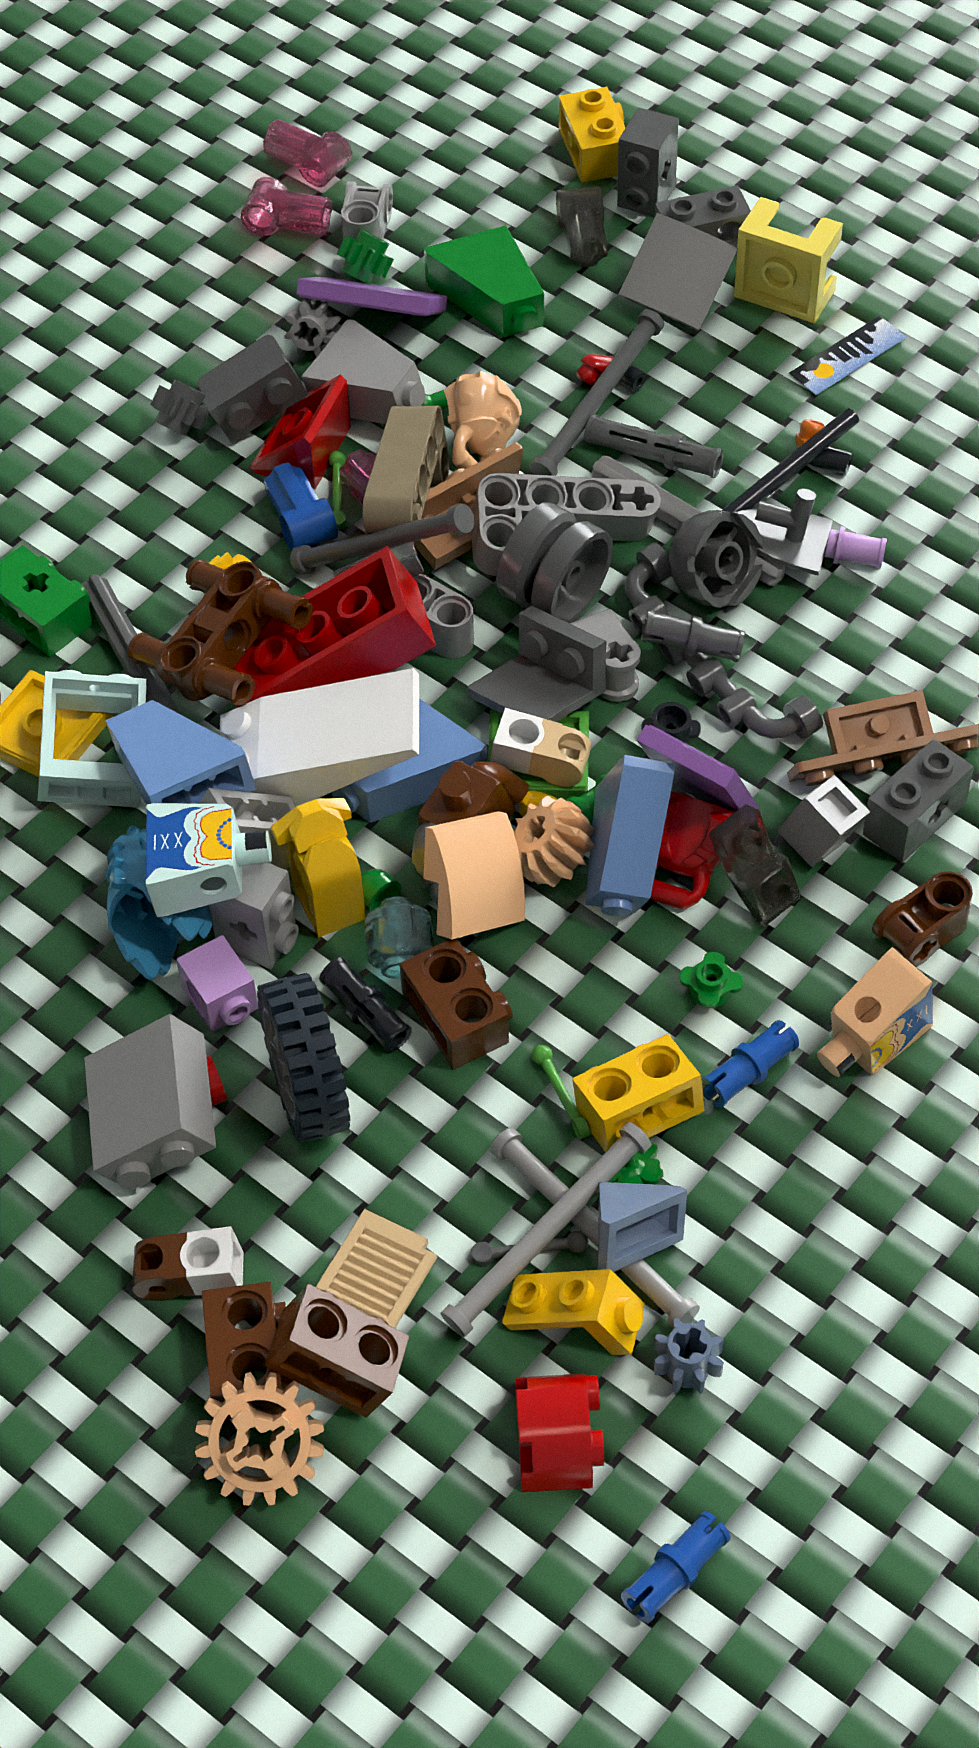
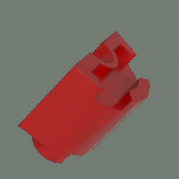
M585 1373L515 1377L522 1492L593 1488V1467L604 1466L602 1430H591L589 1411H600L598 1376H585Z

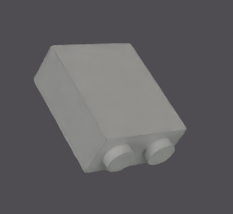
M168 1014L84 1057L94 1172L122 1187L132 1189L146 1185L152 1178L175 1167L185 1166L191 1163L194 1158L216 1148L203 1033L173 1015Z

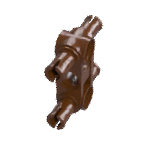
M198 559L192 562L187 569L186 583L191 585L190 589L206 593L168 643L141 632L136 634L130 641L128 656L132 659L133 663L142 664L156 670L160 679L177 687L187 700H204L214 694L231 701L235 705L242 706L251 699L255 689V682L249 674L240 673L233 670V668L271 619L300 630L309 623L313 613V606L307 598L282 591L279 583L274 579L263 576L258 567L252 562H237L223 569L205 560Z

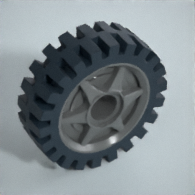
M303 973L258 985V1010L261 1015V1027L265 1034L264 1041L269 1052L271 1069L274 1071L276 1087L280 1092L283 1109L286 1110L287 1120L292 1127V1132L297 1141L300 1143L348 1130L350 1128L349 1121H351L348 1109L350 1107L345 1092L347 1089L345 1078L341 1073L342 1065L340 1057L336 1052L334 1034L330 1031V1021L327 1012H324L322 998L318 994L317 986L312 981V977L308 973Z

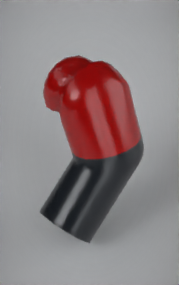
M599 354L584 356L580 360L582 365L576 371L577 378L593 386L614 357ZM631 364L618 383L633 392H637L644 385L646 372Z

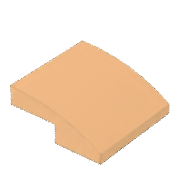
M498 811L425 827L423 879L439 883L437 935L455 939L525 921L522 865L515 835L507 813Z

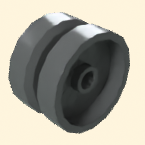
M552 502L541 503L529 511L521 520L506 543L496 575L497 591L504 598L522 608L534 606L567 623L574 622L592 603L604 582L613 553L612 537L606 531L588 521L577 522V519L571 512Z

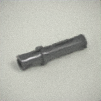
M593 414L590 416L584 432V442L587 444H595L629 455L664 463L665 469L672 471L682 468L716 478L723 462L724 452L722 449H714L686 441L685 435L674 433L672 436H667L636 426L600 418Z

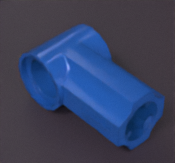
M289 462L274 467L271 474L264 479L265 491L279 515L282 533L291 552L294 548L302 545L312 547L336 539L338 537V528L333 511L325 498L318 499L301 467L291 466Z

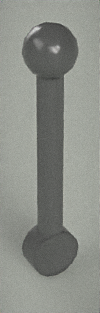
M573 1231L566 1238L552 1239L540 1252L569 1249L574 1253H580L587 1248L589 1240L583 1232ZM478 1242L471 1249L472 1261L479 1267H486L492 1263L494 1258L504 1257L514 1245L492 1247L487 1242Z

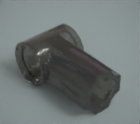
M600 186L557 190V220L559 229L565 230L571 260L580 263L581 267L596 266L602 258L608 255V244L603 226L604 208Z

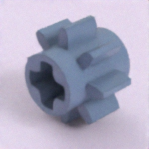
M678 1318L674 1319L673 1330L669 1337L661 1334H656L654 1350L660 1354L654 1361L655 1375L667 1373V1376L673 1382L672 1392L676 1393L682 1387L695 1388L700 1394L704 1393L705 1380L708 1374L713 1377L722 1376L724 1362L716 1356L722 1353L723 1337L716 1336L711 1338L705 1330V1320L703 1319L697 1322V1324H682ZM688 1353H692L689 1359H685Z

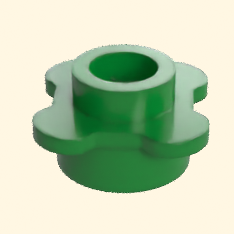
M708 952L704 955L703 961L694 967L687 966L681 970L680 983L684 987H690V995L696 1003L706 1008H714L725 1004L729 1000L731 993L741 991L743 977L740 973L730 970L725 964V957L721 953ZM708 977H714L716 981H708L706 979Z

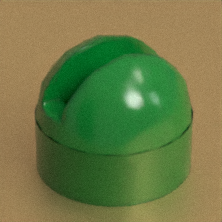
M370 869L361 875L365 908L373 915H380L388 911L397 902L401 894V884L389 873L381 869Z

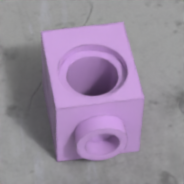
M223 935L176 959L182 988L212 1033L226 1025H235L242 1022L251 1012L258 1009L254 979Z

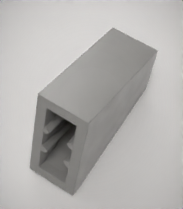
M347 319L301 376L307 392H310L341 374L347 380L350 418L386 424L392 406H422L427 398L415 362L355 320Z

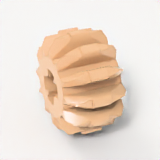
M545 796L538 806L529 803L527 814L523 818H515L518 825L513 832L519 850L523 877L530 882L534 881L539 885L543 883L555 887L562 877L571 880L573 870L578 865H586L583 857L586 852L594 847L590 837L595 828L581 813V809L572 802L565 801L562 798L554 800Z

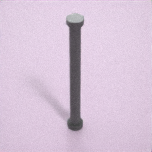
M645 309L637 317L638 325L555 439L542 456H536L530 463L529 467L534 475L556 476L558 474V464L585 429L590 416L596 414L652 336L658 335L664 328V321L659 314L649 309Z
M457 504L451 506L447 513L386 528L374 533L363 534L314 548L302 545L292 550L290 555L291 565L295 572L305 575L314 572L317 566L379 551L386 546L391 548L450 532L456 535L471 532L474 527V515L466 504Z

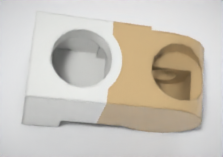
M505 708L493 742L490 761L498 762L509 770L542 777L547 782L556 786L570 787L578 784L582 779L591 750V741L581 731L563 726L562 723Z

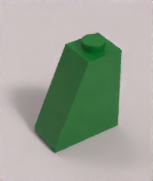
M506 225L424 248L425 279L428 286L440 295H446L449 301L503 338L544 326V292Z

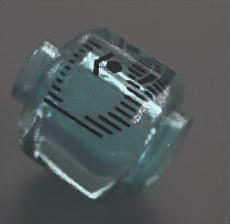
M387 898L381 902V907L371 911L365 918L366 958L372 967L381 970V974L387 978L401 979L399 963L434 947L432 918L429 912L419 905L412 904L409 898Z

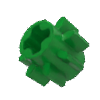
M362 229L359 230L356 239L345 235L337 252V255L346 259L341 270L368 284H371L375 275L385 278L394 261L393 258L385 255L389 243Z

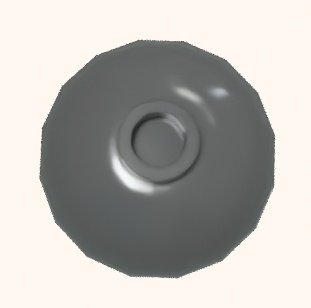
M708 510L687 519L677 529L671 541L668 556L670 574L679 590L691 600L703 605L722 608L725 605L735 606L742 603L753 592L762 571L763 564L754 566L757 548L763 549L762 537L756 524L744 514L721 510Z

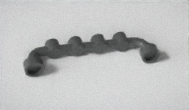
M655 542L637 552L636 559L638 564L629 571L625 580V594L634 607L629 610V617L633 626L640 634H642L648 610L669 615L663 602L657 596H650L644 590V584L647 580L654 585H658L671 577L668 554ZM657 643L661 655L668 664L674 666L684 659L692 668L687 671L686 676L690 686L699 696L703 697L709 692L714 691L720 697L721 701L716 704V709L722 721L729 728H734L743 722L759 736L771 739L785 738L792 734L806 739L823 728V720L817 707L805 695H799L783 706V718H768L758 710L751 694L744 688L738 689L727 677L724 667L715 657H708L706 654L695 652L694 656L685 655L681 648Z

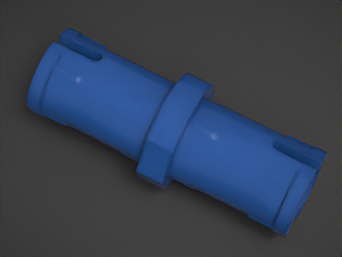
M777 1020L749 1044L744 1042L738 1044L732 1049L731 1058L710 1074L701 1078L703 1096L710 1101L718 1094L719 1097L713 1101V1105L722 1108L749 1084L757 1085L767 1078L768 1069L799 1047V1039L795 1031L788 1027L780 1034L779 1031L785 1027L786 1023Z
M703 1511L697 1517V1520L672 1545L664 1544L656 1552L655 1562L629 1588H626L621 1593V1599L630 1612L640 1603L642 1609L636 1614L639 1620L644 1623L651 1622L655 1614L681 1589L688 1590L696 1582L698 1572L702 1569V1566L722 1546H725L730 1541V1533L722 1522L711 1531L710 1525L716 1520L713 1514Z

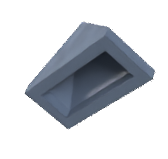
M599 1182L598 1270L611 1269L615 1272L682 1241L684 1237L687 1189L674 1185Z

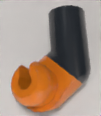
M814 419L803 420L800 425V432L796 433L795 442L798 448L820 431L824 424ZM829 446L809 464L847 475L853 453Z

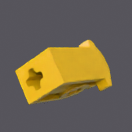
M344 798L314 799L296 806L271 826V831L277 844L280 846L286 843L292 888L318 938L366 919L361 870L356 853L346 837L348 834L344 821L352 818V815Z

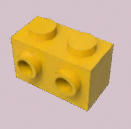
M608 87L560 95L559 131L581 183L618 176L619 138L625 130L621 104L619 102L614 103Z

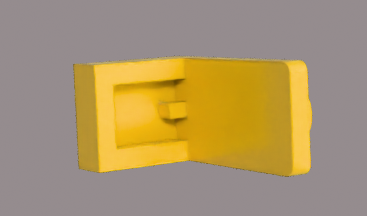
M611 1269L521 1274L514 1279L502 1322L509 1330L584 1327L610 1354L632 1355L637 1332L643 1322L645 1303Z

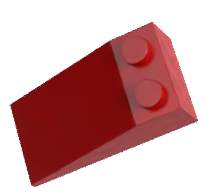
M386 546L301 596L310 600L309 603L313 606L312 617L304 628L300 630L294 629L290 625L271 619L233 670L249 674L251 679H254L255 689L251 699L247 702L249 703L264 696L375 676L392 671L435 647L436 643L417 582L390 548Z

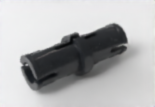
M336 958L324 967L319 977L320 982L346 1007V1015L353 1023H361L379 1041L386 1052H393L407 1042L411 1036L412 1028L384 1002L385 994L376 985H368L345 958Z

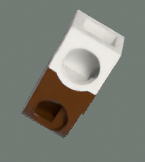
M232 1227L155 1236L137 1242L134 1246L133 1293L146 1300L164 1301L179 1295L184 1297L202 1295V1290L243 1285L244 1252Z

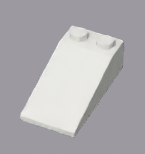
M414 668L260 697L220 715L219 735L241 746L244 750L256 789L251 791V793L290 796L295 805L299 806L419 755V673Z

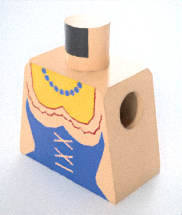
M892 947L833 1007L831 1011L833 1038L817 1052L819 1061L836 1077H840L855 1062L868 1073H877L933 1026L932 981Z

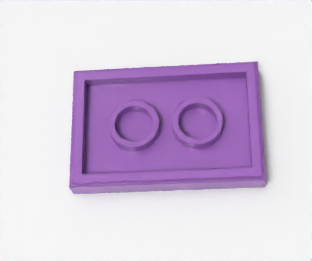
M322 276L298 278L296 293L302 298L419 316L441 314L446 311L447 304L446 295Z
M651 724L649 726L645 725L637 738V742L651 760L675 764L672 786L696 799L736 813L740 817L742 824L754 829L762 815L761 810L733 768Z

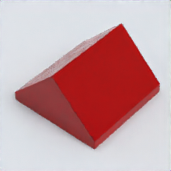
M340 374L308 392L307 396L283 410L250 468L256 474L268 477L274 467L289 462L291 466L301 467L311 487L316 490L329 467V454L338 451L351 428L347 380Z

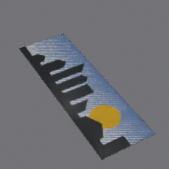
M878 316L795 368L789 374L817 395L906 339L907 336L881 316Z

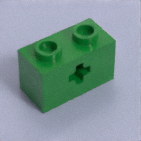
M21 545L0 561V619L48 657H52L93 625L89 608L91 599L86 589L78 581H69L61 575L47 557L43 555L38 557L24 545Z

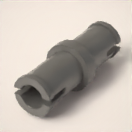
M648 610L643 625L641 641L681 648L685 655L694 656L695 652L738 662L743 648L745 631L702 623L703 619L697 616H692L688 620Z

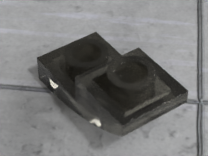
M745 804L708 833L729 880L758 924L767 926L801 898L788 856L773 851L759 809Z

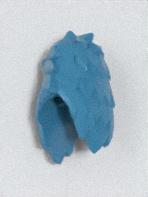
M131 825L126 834H122L112 843L107 854L108 868L106 869V878L109 883L107 897L108 927L111 934L114 935L125 960L128 963L131 962L146 979L152 981L158 973L165 976L169 972L171 958L174 956L180 934L188 941L193 940L198 933L205 939L212 927V916L209 905L168 916H156L146 887V829L141 830Z

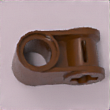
M952 871L939 872L902 899H898L888 905L874 921L872 932L880 939L886 938L904 958L915 967H918L942 946L961 935L967 928L973 896L972 885L967 878L959 873ZM947 903L954 907H945L940 904Z

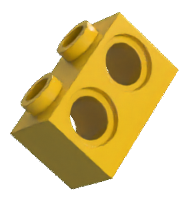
M669 1034L649 1043L641 1044L630 1052L600 1066L592 1067L585 1073L572 1078L576 1108L579 1114L585 1118L591 1134L605 1152L621 1137L619 1130L627 1122L635 1124L650 1138L705 1111L701 1074Z

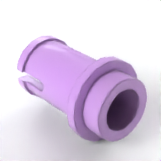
M844 526L840 527V531L830 529L825 557L833 558V564H838L839 560L881 568L887 538L880 539L845 532Z

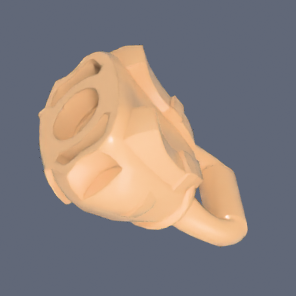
M479 371L476 374H464L458 377L456 382L450 384L444 390L449 408L448 423L451 424L452 431L455 434L452 446V462L458 469L464 468L466 470L478 462L465 450V445L471 453H476L480 456V461L496 448L504 449L519 425L522 410L515 394L497 375L492 376L486 372Z

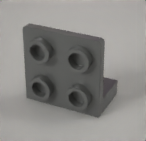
M531 606L519 613V655L468 686V697L501 714L504 713L505 708L557 722L606 691V641Z

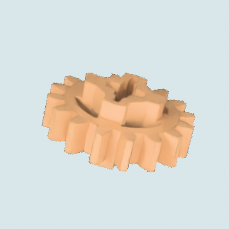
M249 1372L245 1373L244 1388L237 1391L228 1381L222 1384L221 1389L225 1398L223 1403L208 1398L204 1408L213 1417V1420H200L197 1422L195 1432L208 1437V1441L197 1445L195 1454L196 1457L200 1458L211 1457L212 1462L206 1467L204 1477L206 1480L221 1475L224 1478L221 1495L224 1497L232 1493L237 1487L243 1490V1505L249 1506L255 1492H263L268 1505H274L276 1489L283 1487L293 1497L298 1494V1485L295 1479L298 1474L308 1479L314 1477L315 1468L307 1461V1458L323 1456L324 1445L311 1440V1437L324 1431L323 1420H308L307 1416L316 1407V1402L313 1398L305 1399L300 1403L295 1399L299 1389L297 1382H291L283 1391L276 1388V1373L270 1372L265 1385H256L254 1376ZM266 1400L279 1404L282 1407L273 1412L256 1408L252 1401ZM230 1415L232 1423L237 1429L236 1438L228 1442L227 1446L222 1449L220 1429L226 1417ZM256 1427L260 1433L267 1432L268 1430L274 1431L271 1435L269 1449L264 1450L260 1444H255L252 1447L246 1446L249 1442L250 1428ZM299 1428L300 1446L296 1456L290 1463L288 1455L283 1449L284 1441L294 1434V1430ZM244 1466L263 1469L267 1476H250L238 1470Z

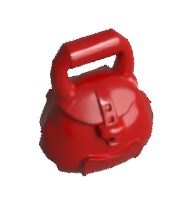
M671 791L656 868L661 866L675 874L693 877L694 885L690 892L689 890L654 879L650 899L680 910H685L699 903L708 889L711 875L714 873L713 869L725 857L731 856L742 840L740 817L736 813L722 807Z

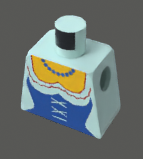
M147 804L146 887L157 917L168 916L237 898L242 893V866L272 861L268 831L240 833L233 807L227 804Z

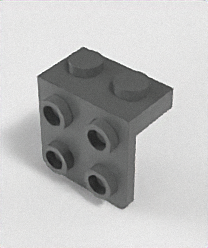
M272 335L263 336L202 375L198 380V386L201 392L205 394L204 404L231 443L308 395V392Z

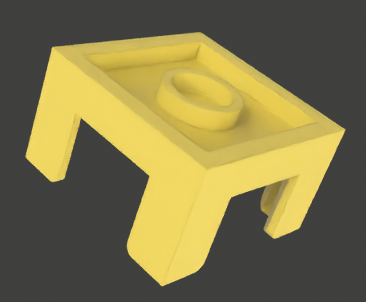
M760 197L738 230L734 297L815 324L836 290L837 276L831 274L825 281L827 262L840 243L843 223L828 218H821L807 239L768 226L779 210V203Z

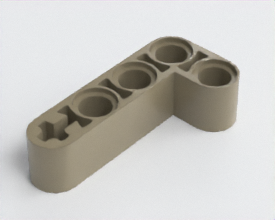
M440 406L391 407L363 500V523L367 534L420 520L430 486L439 485L449 476L448 448Z

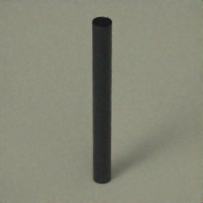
M846 408L722 511L734 513L741 510L754 509L760 501L765 500L859 423L857 413L851 408Z

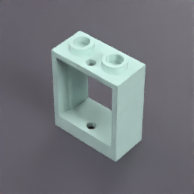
M63 670L60 672L45 671L37 801L139 808L141 795L123 764L53 759L56 709L124 713L146 703V679L132 678L126 674L103 676L82 674L74 670Z

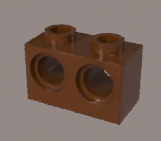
M457 938L448 939L399 963L402 993L452 1070L509 1043L508 1020L513 1018L511 1007L504 994L500 990L493 992L485 981L486 973L478 956L473 951L466 953ZM445 979L453 980L450 983H440L438 981ZM469 1018L480 1019V1021L474 1023L465 1022L464 1020Z
M271 1281L202 1290L211 1399L221 1403L225 1401L221 1388L222 1384L226 1381L230 1382L237 1391L243 1389L244 1382L239 1381V1379L249 1371L265 1373L264 1377L256 1382V1385H265L270 1372L276 1373V1388L284 1391L293 1380L264 1366L282 1311L286 1307L285 1301L275 1303ZM253 1318L260 1321L251 1329L241 1330L235 1328L236 1324L244 1319ZM252 1401L258 1409L275 1412L282 1407L271 1401ZM228 1415L225 1420H230L232 1418L230 1415Z
M307 1284L283 1309L264 1366L367 1418L393 1393L409 1335L389 1326L383 1319L370 1316L339 1300L333 1293Z

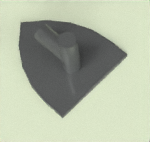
M799 489L792 510L760 501L758 509L734 512L746 515L756 524L763 542V549L757 548L759 555L789 568L819 575L833 520L811 514L816 494L813 491Z

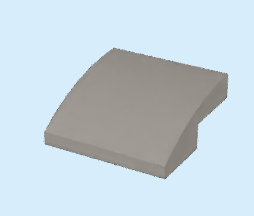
M657 213L618 295L657 314L661 313L699 331L738 248L701 230Z

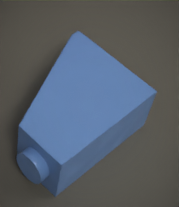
M419 699V755L333 791L332 795L333 798H344L351 813L355 812L371 823L425 803L439 784L441 776L449 770L454 762L462 761L471 766L475 762L488 761L487 745Z
M154 700L105 720L118 757L146 806L152 803L199 804L209 788L251 792L256 789L246 754L241 746Z
M624 755L596 786L592 826L595 829L591 835L594 847L590 850L585 905L601 907L602 913L621 917L629 916L632 912L635 913L650 899L674 778V763Z

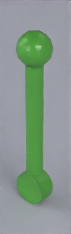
M334 451L329 454L328 463L332 467V511L339 531L347 525L346 515L342 512V467L345 465L346 457L341 451Z
M537 1045L532 1051V1060L537 1065L543 1067L571 1120L577 1138L581 1140L590 1136V1129L585 1118L579 1114L551 1061L553 1056L552 1050L547 1045Z

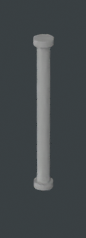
M627 1122L619 1130L621 1137L455 1307L450 1304L447 1305L441 1312V1316L452 1329L462 1337H466L473 1330L471 1322L599 1192V1182H609L637 1152L644 1154L651 1147V1141L639 1127L631 1122Z
M511 1127L504 1130L493 1141L490 1148L491 1153L499 1160L507 1159L554 1205L569 1188L521 1143L522 1136L514 1128ZM585 1205L571 1222L598 1247L599 1217ZM643 1259L620 1269L669 1316L667 1323L672 1328L674 1319L678 1318L682 1324L690 1323L698 1314L700 1306L692 1298L684 1299Z

